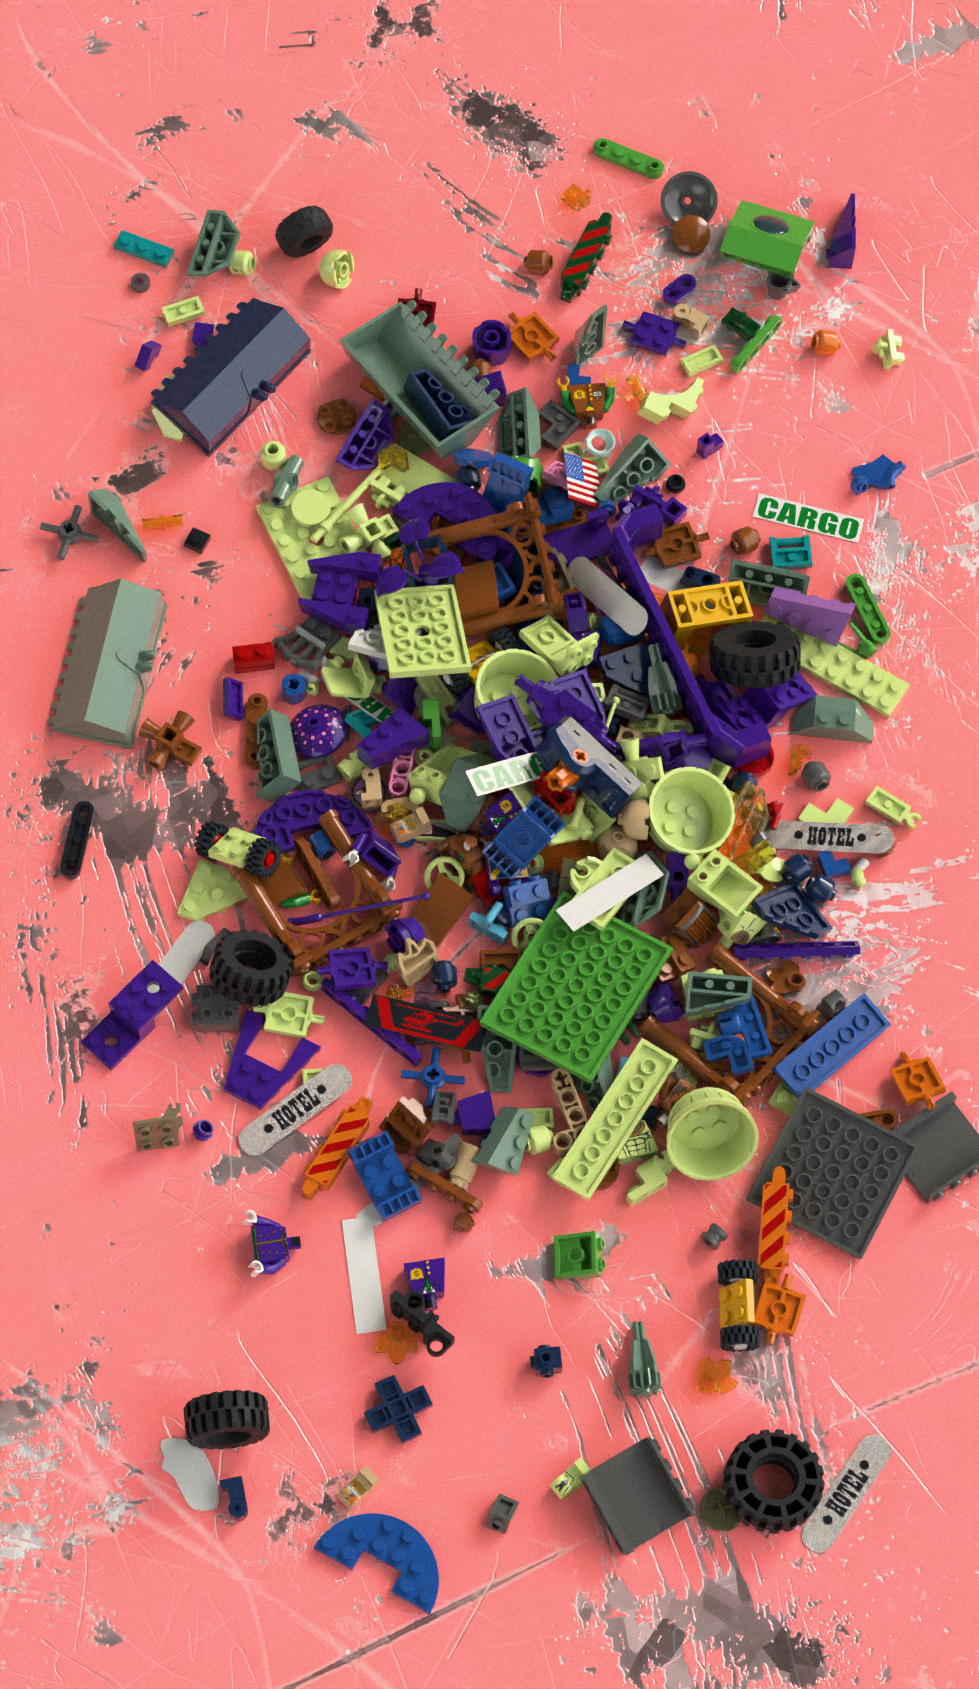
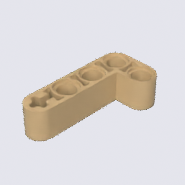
M558 1068L552 1073L551 1088L567 1130L559 1132L554 1136L552 1148L557 1156L565 1157L588 1120L570 1073L562 1068ZM558 1078H560L561 1081H564L563 1089L560 1080H557ZM568 1096L571 1097L573 1101L567 1103L563 1101V1098ZM576 1115L580 1117V1120L574 1122L570 1120V1117ZM564 1141L568 1146L561 1148L557 1143Z

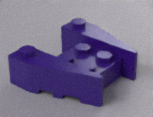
M355 552L309 559L307 563L310 573L317 574L311 600L298 598L301 612L313 618H319L325 621L326 624L341 629L346 634L353 635L355 631L360 629L367 631L371 621L368 608L354 606L360 580L376 583L378 576L383 571L384 564L381 554Z

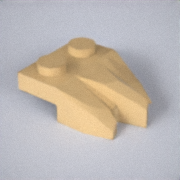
M410 938L405 939V952L397 954L396 969L407 988L428 975L430 968L435 965V962L439 961L438 951L433 941L424 938L416 944Z

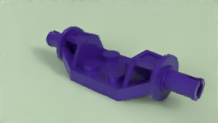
M520 674L519 679H516L514 685L528 694L526 703L530 704L538 722L549 730L564 716H571L613 756L620 750L621 746L607 737L609 728L604 726L598 714L568 691L547 684L543 679L534 684L523 674ZM535 699L543 706L542 708L536 703Z
M681 728L680 732H667L664 735L639 739V757L648 756V758L661 756L663 772L670 771L684 757H689L690 748L708 745L706 732L688 736L685 729ZM681 744L682 749L672 754L671 747ZM620 748L615 756H622L624 761L626 758L622 748Z

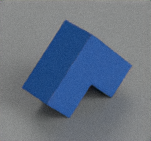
M568 364V385L591 384V377L579 376L580 365Z
M831 851L818 853L817 859L824 876L834 879L850 874L851 868L847 858L834 861Z

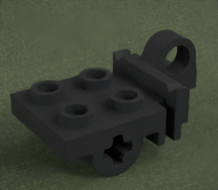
M396 1289L390 1295L391 1313L398 1319L403 1318L408 1322L407 1325L414 1332H421L423 1334V1343L426 1345L427 1352L431 1356H442L455 1343V1337L437 1323L439 1316L435 1315L432 1310L427 1314L425 1313V1299L420 1292L409 1291L403 1296ZM439 1341L443 1347L440 1351L436 1352L430 1348L431 1343Z

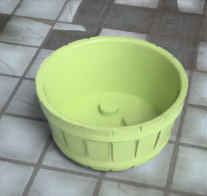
M522 649L499 651L490 656L478 672L474 694L475 709L479 705L514 694L531 732L544 727L538 722L530 704L526 703L528 694L514 685L516 679H519L520 674H523L534 684H537L542 679L548 684L549 681L557 679L558 675H556L555 670L546 660L530 651ZM535 699L536 703L542 708L543 706Z
M681 767L666 773L656 783L648 799V832L653 841L667 852H678L685 855H700L719 847L731 833L735 820L734 803L727 787L715 775L696 767Z
M704 1087L690 1091V1093L688 1092L675 1103L669 1114L666 1136L669 1158L676 1169L693 1179L712 1181L729 1177L749 1163L758 1147L759 1132L752 1115L733 1094L723 1089Z

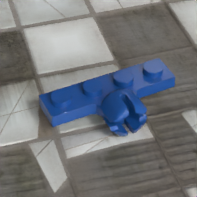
M752 991L749 1003L734 1006L731 1010L717 1014L716 1022L717 1027L721 1028L719 1031L721 1036L741 1034L749 1047L752 1060L772 1055V1049Z

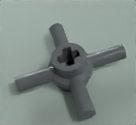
M79 505L74 506L70 520L62 522L60 526L44 522L40 524V530L56 533L62 541L57 555L59 560H65L69 545L76 544L79 539L94 543L99 542V535L82 532L77 524L82 507Z

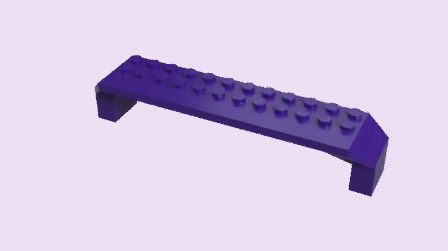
M656 503L623 514L612 531L609 561L611 566L616 568L617 578L621 584H624L626 593L647 611L648 621L645 626V634H648L649 640L653 639L654 644H660L663 661L669 663L677 681L678 692H680L683 705L682 712L685 718H689L693 726V735L706 732L708 745H704V748L711 759L715 758L733 768L768 756L772 738L763 721L736 731L711 713L634 555L636 547L662 537L663 517Z

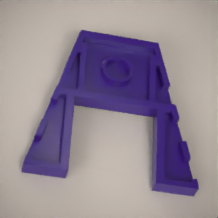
M247 1009L224 1091L262 1110L280 1092V1089L287 1082L289 1083L294 1078V1075L301 1068H304L316 1053L320 1052L321 1046L302 1037L283 1071L280 1072L247 1055L248 1050L266 1021L264 1017Z

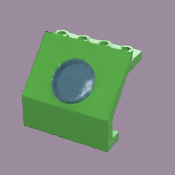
M741 200L726 231L720 249V257L794 279L802 250L806 242L811 240L815 221Z

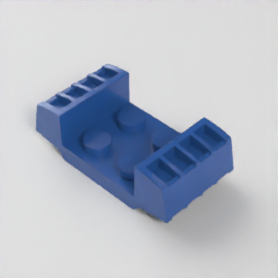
M497 452L490 462L487 470L490 475L483 492V496L491 504L495 514L505 512L506 506L513 502L524 501L534 469L500 452ZM512 527L500 530L510 535Z
M535 796L491 841L482 853L512 881L566 824L545 803Z
M385 1130L346 1149L367 1194L383 1222L422 1202L416 1186L412 1185L393 1148L394 1143L390 1135Z

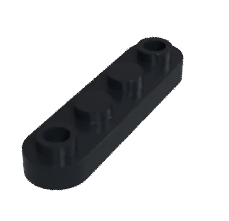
M87 801L77 803L73 809L60 864L61 873L67 879L77 878L82 871L95 815L93 805ZM82 812L88 813L86 816L81 815ZM69 868L75 869L73 872L68 871Z

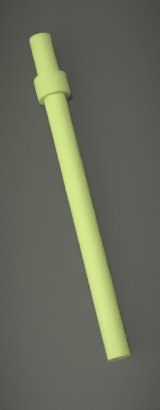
M384 458L337 510L319 525V529L310 537L314 543H317L324 534H328L332 530L333 524L370 486V482L373 479L376 480L391 464L390 460Z

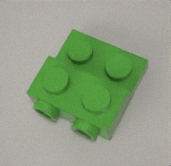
M426 698L422 700V708H418V721L430 731L428 747H432L435 754L441 749L439 699Z
M596 1231L554 1236L556 1279L562 1280L579 1277L583 1280L602 1277V1271H605L606 1264L604 1258H601V1250L605 1249V1241Z

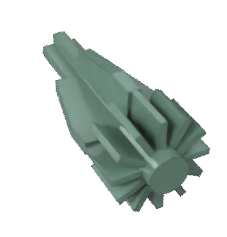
M651 644L648 646L652 666L648 667V690L653 714H664L666 717L674 715L676 711H681L683 708L680 692H678L677 681L669 663L663 661L660 644Z
M634 1321L632 1322L634 1340L631 1341L630 1374H628L629 1394H633V1397L640 1395V1398H649L652 1395H658L657 1392L662 1391L660 1371L657 1372V1362L651 1342L645 1336L644 1322Z

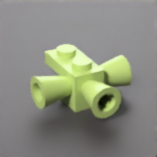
M362 503L346 513L358 528L354 535L340 538V545L345 554L354 553L362 546L364 549L371 547L373 553L381 554L383 562L394 555L382 542V540L399 531L389 513L379 519L374 517L369 520Z
M639 737L620 740L619 744L626 758L621 764L643 783L631 800L649 799V793L644 781L664 777L661 756L648 758V756L639 757Z

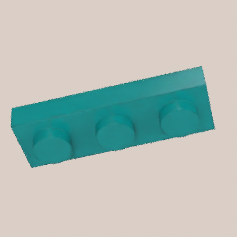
M121 230L114 243V249L164 268L168 267L175 254L173 248Z

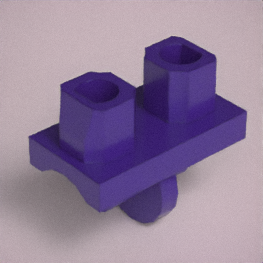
M637 484L633 487L630 502L634 504L636 509H639L642 504L648 506L656 503L660 510L666 503L662 499L663 495L658 493L660 490L658 485H655L652 489L648 486L644 489Z

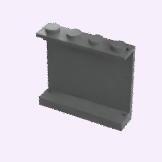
M953 1091L936 1101L934 1109L932 1107L931 1110H928V1108L924 1109L893 1130V1132L920 1145L906 1176L927 1203L933 1200L939 1201L945 1196L947 1190L950 1188L952 1191L957 1189L962 1184V1180L967 1177L971 1179L979 1173V1134L955 1104L957 1097Z
M651 1436L645 1437L579 1476L621 1554L625 1556L632 1553L633 1549L678 1522L695 1515L692 1511L694 1509L693 1503L688 1497L685 1498L681 1491L683 1486L677 1477L674 1479L671 1473L672 1466L667 1458L663 1459L659 1452L661 1447L655 1438L652 1439Z

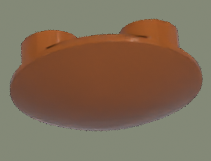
M684 216L673 227L672 236L674 243L681 251L688 253L701 251L710 240V228L706 221L699 216Z
M346 399L333 400L320 405L318 408V425L328 434L339 435L346 433L355 424L356 412Z

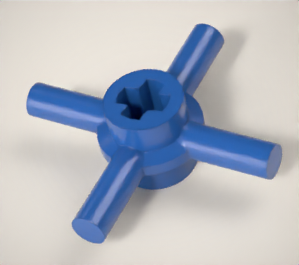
M438 1046L432 1047L431 1064L425 1067L422 1072L402 1070L401 1078L421 1080L422 1085L427 1088L425 1107L428 1109H433L436 1090L441 1088L444 1083L465 1084L464 1076L446 1075L444 1070L439 1067L441 1047ZM432 1075L436 1076L435 1080L430 1079Z

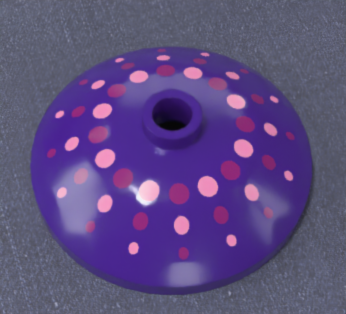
M317 704L297 713L290 722L295 752L306 758H321L332 754L340 748L348 732V725L344 721L345 717L342 712L330 705Z

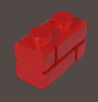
M272 642L232 646L235 674L275 669Z

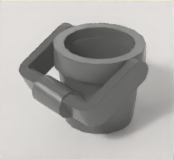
M767 271L768 294L772 299L781 300L787 294L797 292L801 287L795 277L792 279Z

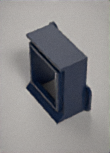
M441 534L418 540L421 550L438 546L440 554L448 552L446 543L442 542ZM414 542L402 544L407 570L415 574L409 554L417 551ZM410 575L407 577L408 587L426 586L423 581L418 582L417 579ZM452 576L439 579L437 585L453 584Z

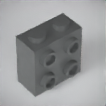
M196 985V993H192V1005H196V1012H192V1025H196L197 1032H238L239 1002H232L228 1000L227 996H222L214 985Z

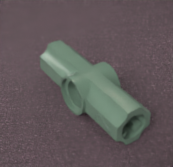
M291 455L287 458L281 472L277 471L274 475V486L268 496V501L276 508H281L282 505H285L291 491H296L298 487V476L304 466V462L297 455Z

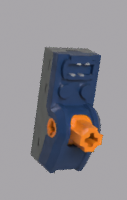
M564 716L547 731L546 738L535 748L541 762L549 773L546 776L547 786L552 791H577L580 789L611 819L624 808L643 785L637 777L571 716Z

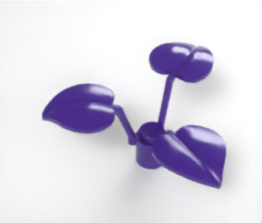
M416 517L408 521L399 532V539L403 544L414 542L423 562V565L418 569V575L407 569L401 570L398 565L384 569L376 581L375 590L378 598L403 588L407 582L406 574L417 579L418 582L423 581L426 586H434L438 584L439 579L464 572L458 556L451 551L439 554L434 559V563L428 565L418 545V540L427 538L430 532V525L425 518Z

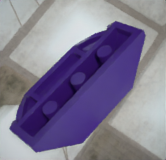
M372 398L335 461L351 471L375 469L395 438L390 409Z

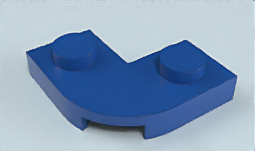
M727 1034L703 1041L709 1063L729 1058L734 1076L755 1070L749 1047L742 1039Z

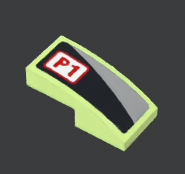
M429 819L432 830L415 837L416 841H437L439 844L450 835H459L460 831L447 825L444 820Z

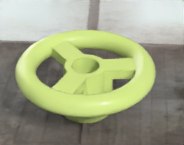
M438 857L432 860L426 867L424 881L427 889L432 885L430 875L436 865H438L440 873L448 874V878L460 887L464 884L465 874L463 867L452 857ZM444 862L452 864L457 869L459 877L446 869Z
M526 918L518 922L511 933L513 946L516 949H521L523 954L526 950L525 947L530 944L534 937L529 936V934H536L539 926L544 921L538 918ZM524 927V939L519 943L517 935L519 930Z

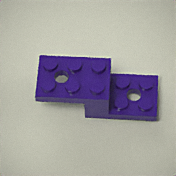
M798 672L793 679H789L784 684H778V686L748 688L744 695L717 704L714 711L726 724L736 731L762 721L768 729L778 725L789 709L806 704L818 694Z
M152 960L108 1003L110 1013L81 1041V1044L112 1071L156 1028L154 1018L184 989L183 985ZM153 984L158 985L159 990L156 993H150L148 987ZM114 1037L117 1039V1042L113 1046H108L105 1044L106 1039Z

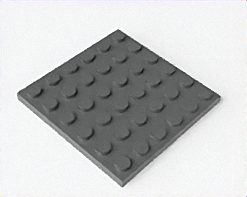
M805 1087L746 1201L762 1208L763 1186L767 1182H772L773 1169L780 1166L784 1168L786 1172L785 1183H789V1189H793V1202H788V1210L792 1211L791 1224L862 1260L920 1145Z

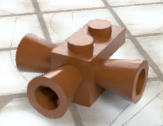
M178 710L172 725L165 722L162 728L149 718L143 722L139 730V736L155 740L157 747L145 759L149 766L158 771H163L169 755L191 767L202 752V747L184 738V732L195 722L192 716Z

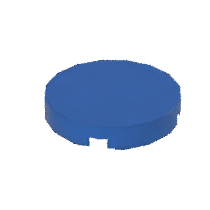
M470 448L458 449L454 451L453 461L458 465L466 467L468 464H472L474 468L489 467L493 458L489 452Z

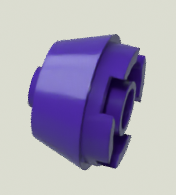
M410 916L392 919L384 928L389 936L386 941L394 953L405 952V939L407 938L412 939L416 944L425 938V933L420 923Z
M669 982L662 985L658 984L647 996L650 1004L648 1009L651 1015L657 1017L662 1024L679 1021V1018L685 1014L684 1008L673 992L674 990Z

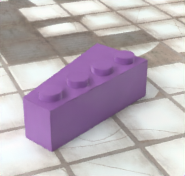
M775 587L763 613L837 646L856 604L850 602L849 604L841 603L839 600L832 598L827 600L819 598L818 595L812 594L809 596L801 594L799 591Z

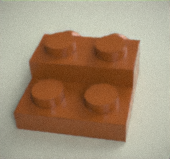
M673 933L658 939L673 947V952L655 979L657 984L662 985L680 979L685 973L694 971L697 967L696 959L692 954L689 955L685 949V941Z

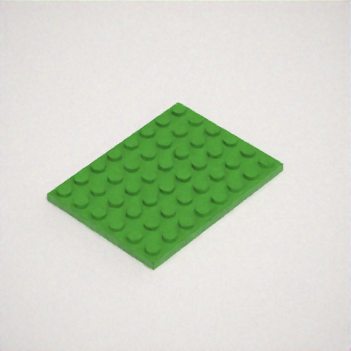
M563 891L483 1015L480 1025L591 1084L672 954L673 947L615 917L610 920L602 931L587 923L573 932L556 911L574 898V896Z

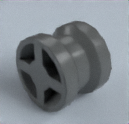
M711 1223L709 1230L700 1235L703 1242L713 1250L719 1247L721 1241H725L728 1238L725 1231L715 1223Z

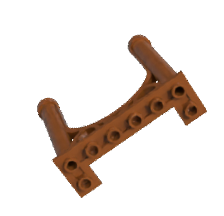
M531 492L524 496L525 502L518 501L507 505L505 512L430 531L427 536L431 537L441 534L442 542L446 543L447 546L482 536H496L511 543L522 558L524 580L517 597L498 611L461 619L465 637L554 614V616L558 615V617L563 616L561 610L565 609L560 595L558 579H554L552 572H556L553 560L549 561L548 554L551 553L549 542H545L543 537L547 535L544 523L540 524L539 517H542L541 509L537 498L533 499ZM513 526L510 535L500 530ZM520 529H527L529 531L530 538L525 543L518 542L515 539ZM534 541L536 542L538 555H532L527 550V548L533 545ZM436 546V547L424 549V550H422V551L425 552V551L433 550V549H436V548H439V547ZM538 565L542 567L544 579L540 576L530 577V575H534V570ZM539 582L542 584L543 591L540 595L532 596L528 592L532 583ZM526 596L528 598L529 603L519 606V604Z
M332 809L318 818V822L341 858H343V856L351 852L350 849L354 842L338 819V813L335 809ZM359 856V861L349 867V859L344 862L355 882V896L348 909L356 908V906H368L392 901L386 889L380 885L363 858ZM248 864L243 868L233 866L229 869V873L233 879L236 878L271 936L277 938L280 944L283 943L287 951L290 952L293 961L291 973L293 978L298 975L299 977L304 976L307 972H310L309 968L315 965L319 967L328 961V950L345 949L350 944L355 946L364 940L363 937L367 934H376L381 930V926L386 923L389 924L392 919L399 918L398 916H400L403 906L402 903L371 909V915L365 919H358L354 913L342 915L334 922L316 928L299 927L289 923L280 915L256 875L249 873L248 869H246ZM361 886L371 901L359 900ZM350 917L354 924L360 926L346 933L345 926L349 923L348 918ZM289 931L301 934L298 944L292 938ZM322 933H325L326 936L334 935L338 939L324 946L325 939ZM307 935L316 936L320 940V944L311 950L306 949L302 942Z
M718 943L708 954L707 959L718 969H722L726 975L753 977L752 994L765 1013L768 1041L770 1045L781 1047L773 1057L768 1055L754 1059V1065L761 1063L765 1066L755 1077L754 1071L748 1072L749 1078L743 1083H738L733 1078L730 1063H709L707 1059L700 1056L653 1015L648 1017L642 1024L639 1032L645 1037H650L667 1053L677 1058L679 1063H682L686 1069H689L705 1085L728 1091L746 1108L752 1095L756 1097L763 1089L761 1085L765 1081L770 1082L776 1075L772 1069L788 1057L792 1051L803 1044L801 1041L806 1036L810 1038L817 1029L816 1026L820 1022L818 1020L820 1012L818 1010L816 1012L811 1010L808 1013L806 1008L797 1001H792L790 1004L727 952L724 945ZM771 1010L783 1020L773 1021ZM782 1026L787 1029L788 1035L783 1040H776L772 1035L773 1028ZM716 1071H729V1073L722 1077Z

